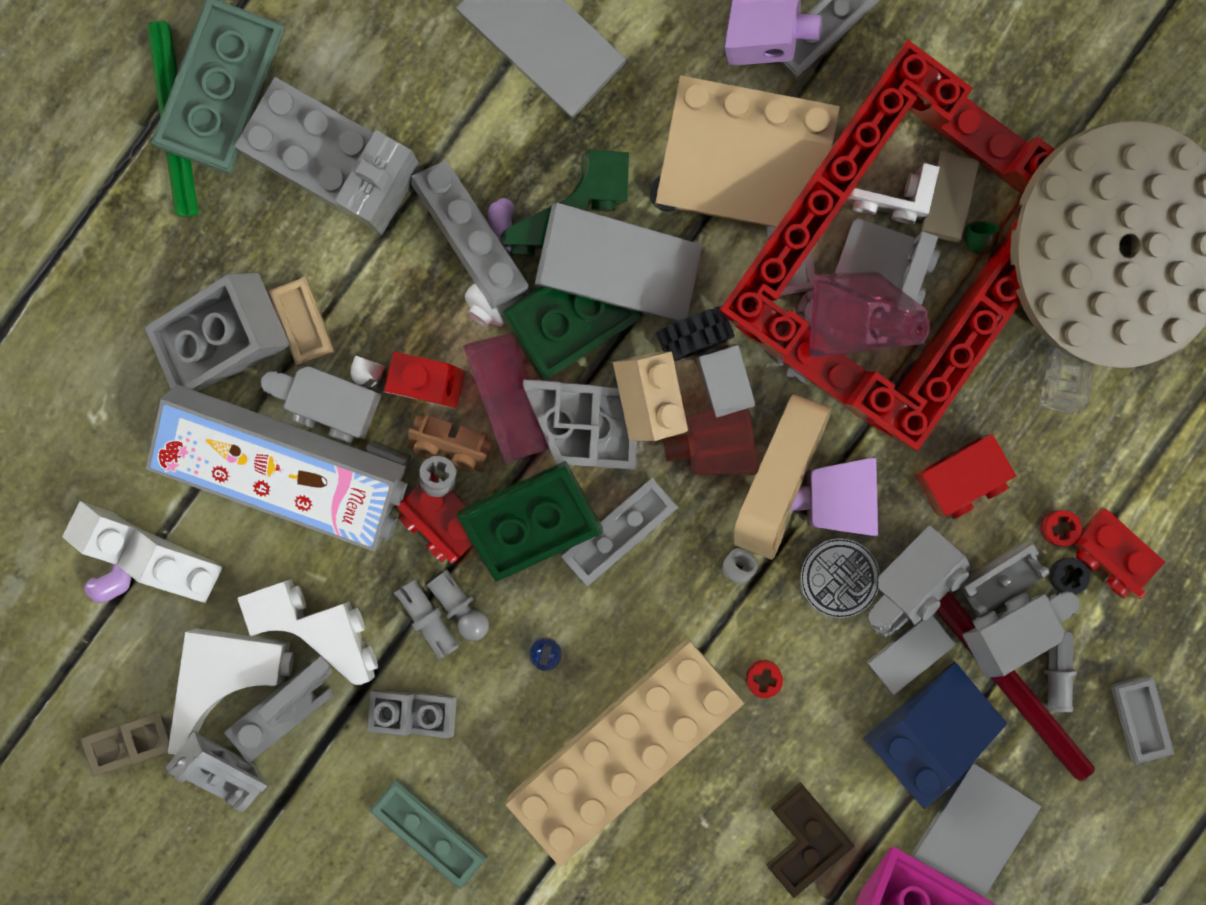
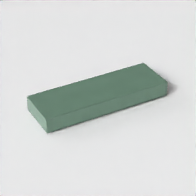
M398 778L369 810L370 813L460 890L487 859V855Z

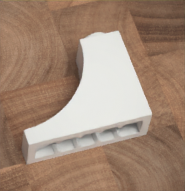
M198 628L185 632L168 754L176 755L193 732L199 734L200 728L210 711L228 694L252 686H277L285 681V676L290 677L294 665V653L289 652L290 641Z

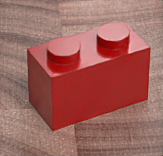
M993 434L980 436L914 474L936 514L946 517L951 515L952 519H956L974 509L971 502L983 495L987 499H991L1009 489L1006 482L1017 477Z

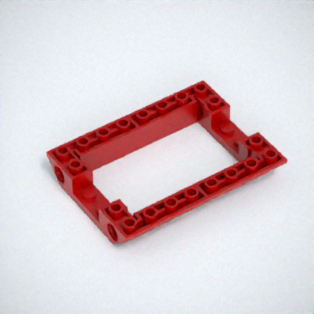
M906 40L719 311L747 338L866 423L907 447L918 451L1021 303L1016 291L1020 288L1015 265H1011L1010 253L1012 230L1017 228L1019 215L897 391L893 389L895 384L877 371H866L809 330L808 326L810 323L792 310H783L772 301L777 300L908 110L972 158L979 160L980 164L1022 195L1035 171L1055 149L1039 137L1027 142L967 98L973 87L910 40Z

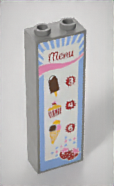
M178 384L160 400L146 470L375 552L383 538L387 540L391 538L397 522V517L391 514L394 505H400L407 488V483L401 481L406 466Z

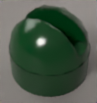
M976 221L966 226V244L972 252L977 255H984L996 247L999 236V227L996 224L987 221Z

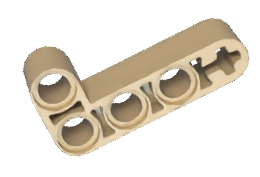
M792 394L738 515L734 529L735 546L773 560L784 535L787 516L828 423L831 407Z

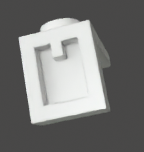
M924 163L915 174H909L904 190V197H908L909 201L854 188L845 203L853 205L852 209L862 214L875 215L877 211L892 214L891 219L894 221L915 224L916 220L921 221L929 214L940 167Z

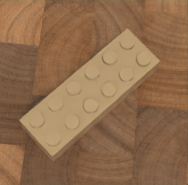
M687 637L509 794L506 806L557 865L561 867L745 703Z

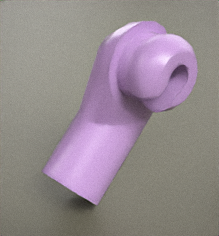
M500 198L497 202L492 203L487 212L489 225L499 241L502 232L512 226V216L516 210L513 202L507 198ZM504 247L510 252L511 247Z
M113 564L112 572L98 579L91 578L85 585V593L94 602H108L128 590L131 576L118 565Z

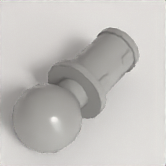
M448 570L426 585L448 612L446 617L449 619L453 615L457 616L459 619L458 630L462 637L470 641L484 638L489 630L487 616L479 610H471L468 604L474 599L472 596L470 598L466 596Z

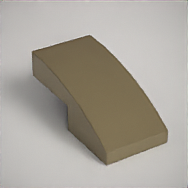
M944 151L939 152L935 161V166L940 168L929 214L922 219L920 233L924 231L938 236L939 239L955 243L960 242L969 212L979 160Z
M160 712L81 738L93 777L166 753L169 747V738Z

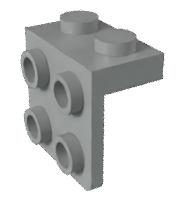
M856 219L849 228L829 285V290L841 298L903 319L912 314L913 310L918 311L923 303L926 288L921 287L926 272L932 273L938 261L940 250L935 249L938 236L923 231L914 238L863 219Z

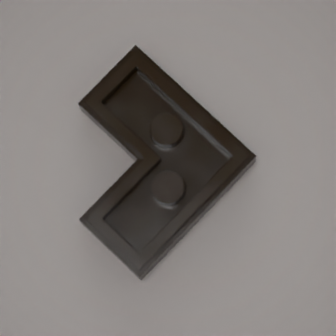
M801 782L771 807L774 814L796 839L766 865L790 895L795 898L855 845Z

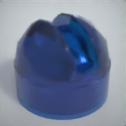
M545 637L534 642L530 649V660L537 669L543 671L552 670L560 663L562 650L557 641ZM544 644L552 646L547 665L539 663L543 654Z

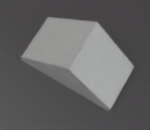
M731 343L694 354L695 363L716 418L755 406L739 345Z

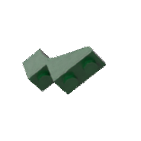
M588 150L582 154L578 182L572 193L558 203L588 211V204H591V210L615 211V205L628 201L629 152ZM552 206L505 229L500 236V242L503 247H511V255H535V249L543 248Z

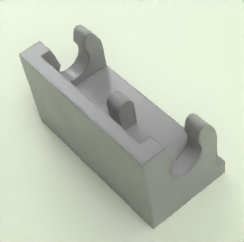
M1021 542L970 574L965 583L957 589L976 619L1050 574L1049 569L1045 566L1043 567L1037 560L1036 556L1040 553L1034 544Z
M196 732L191 734L166 766L167 772L175 776V780L181 783L187 780L224 799L226 803L232 806L235 804L233 809L240 813L251 804L260 791L263 792L267 787L257 765L252 762L248 764L244 758Z

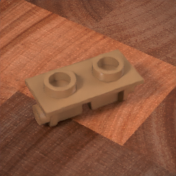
M428 414L424 417L416 416L412 429L408 431V448L412 449L415 454L426 459L432 456H442L449 459L455 468L461 471L472 472L475 470L481 473L484 472L486 455H489L493 440L486 438L487 434L460 426L456 438L449 437L453 423Z

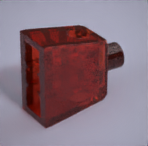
M713 408L686 417L688 432H684L685 435L662 439L665 461L689 459L691 474L755 475L759 470L749 408L717 418Z

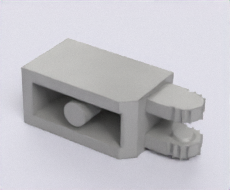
M310 366L297 370L295 378L283 373L279 374L278 371L274 372L273 370L271 372L267 371L261 378V388L264 389L263 391L285 400L283 409L294 413L291 420L311 428L315 427L316 422L330 426L329 435L352 443L354 436L365 439L382 394Z
M929 525L878 577V588L883 596L874 605V608L868 612L869 616L867 617L871 627L875 628L877 635L891 637V634H895L894 631H898L908 620L916 625L921 619H929L940 606L939 601L949 590H957L967 580L969 576L968 571L971 569V566L966 556Z
M1068 591L1059 593V595L1052 594L1047 597L1045 594L1029 597L1027 593H1022L1005 602L1007 609L996 615L995 611H991L972 621L975 628L964 633L963 637L985 678L1005 676L1063 642L1065 630L1061 622L1072 617V615L1076 614L1075 612H1078V608H1080L1079 598Z

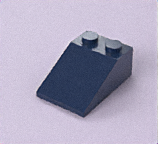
M954 661L863 737V739L913 799L925 809L958 781L1007 723Z

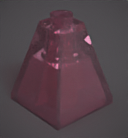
M879 272L815 274L809 356L815 358L865 353L925 344V339L930 331V323L927 319L928 310Z

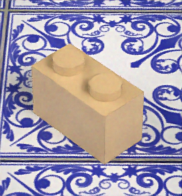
M672 351L648 353L613 362L629 441H657L688 432Z

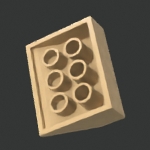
M680 75L656 203L673 206L678 210L776 228L832 148L840 106Z

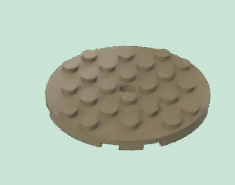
M1145 121L1113 122L1093 129H1087L1069 138L1057 147L1042 162L1028 182L1019 202L1022 208L1017 228L1012 230L1011 265H1015L1020 287L1016 291L1024 311L1039 333L1049 343L1077 360L1106 367L1128 368L1150 364L1173 354L1189 343L1206 325V153L1200 146L1180 132L1164 125ZM1124 235L1132 236L1130 238L1131 255L1124 257L1119 251V243Z

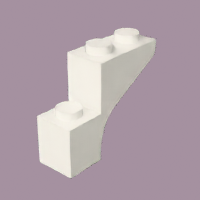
M82 501L79 502L62 536L82 554L118 565L139 583L206 603L223 568L213 560L134 526L114 512Z
M292 579L237 598L250 636L267 631L290 632L301 637L352 684L361 685L375 677L373 670L378 669L376 656L371 646L365 647L360 633L365 630L363 618L358 608L352 609L350 601L304 617L302 609L306 608L305 597L299 586L294 587Z

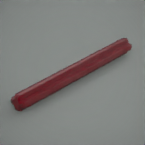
M948 591L939 601L940 606L937 613L972 654L963 634L975 628L972 622L973 619ZM1015 670L1005 676L991 677L1075 779L1081 782L1094 773V765Z

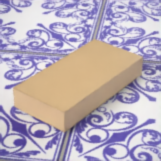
M307 277L268 291L289 341V348L297 366L336 352Z

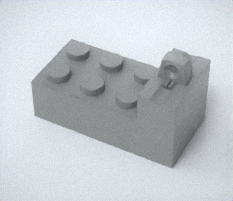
M274 77L234 146L249 160L380 235L384 233L410 188L412 175L418 173L421 169L411 149L377 130L374 133L277 77Z

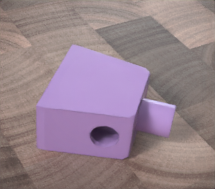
M732 0L725 43L728 65L791 61L794 58L796 39H820L822 15L801 14L800 0Z
M876 458L861 459L807 470L806 486H800L790 511L807 510V523L811 527L878 536Z

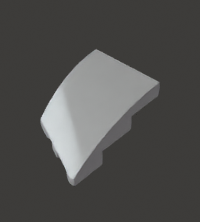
M523 380L524 390L556 464L567 461L568 465L635 470L637 441H629L618 388Z

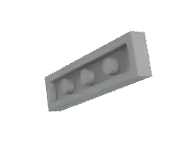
M447 160L412 175L411 185L478 289L485 296L491 309L527 293L528 283Z

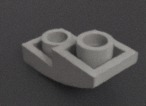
M373 690L370 692L367 731L401 736L416 734L451 738L454 736L457 696Z

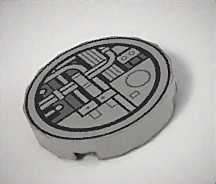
M843 538L824 540L811 548L801 562L799 577L801 592L810 606L826 616L836 618L855 616L868 608L878 594V577L880 573L878 563L871 552L858 542Z

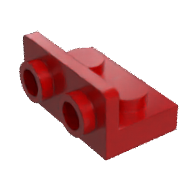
M432 472L431 481L439 483L440 477ZM419 484L404 500H401L399 506L395 505L402 512L398 516L401 523L413 534L419 530L430 541L425 545L426 548L440 562L443 563L446 559L451 563L456 562L473 545L457 518L458 511L467 507V505L453 490L443 497H433L426 494Z
M1100 508L1082 528L1079 539L1072 544L1078 551L1075 557L1083 562L1091 571L1094 572L1098 569L1108 578L1105 582L1107 587L1123 599L1126 596L1142 599L1146 594L1142 588L1166 563L1106 508Z

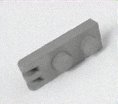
M310 663L224 732L248 764L334 695L330 688L324 690L318 698L312 691L274 726L267 724L257 713L260 708L310 666Z

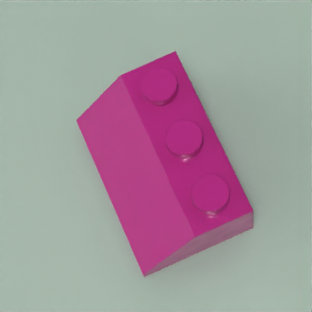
M893 846L888 850L860 891L855 905L996 904Z

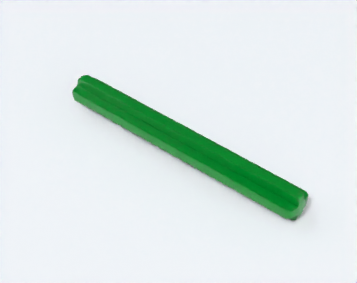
M154 21L148 23L147 33L161 118L178 72L171 27L166 21ZM166 152L175 214L181 218L196 216L199 211L191 161Z

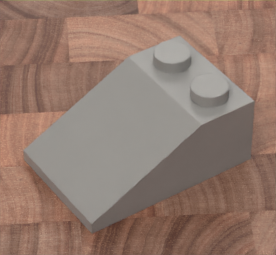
M259 273L227 274L145 327L171 389L178 384L194 391L202 390L260 364L290 346Z

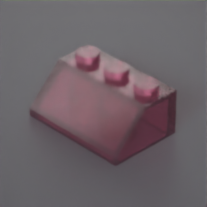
M512 333L463 345L505 463L513 464L549 451V446L523 387V380H530L525 364L530 362Z

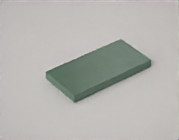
M205 0L153 136L152 146L231 175L239 153L234 146L254 113L283 36L284 25L220 0Z

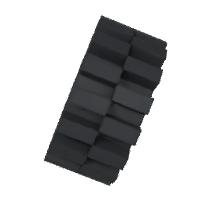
M721 306L694 314L656 332L662 351H672L674 361L717 346L734 338L735 335L729 320L719 311Z

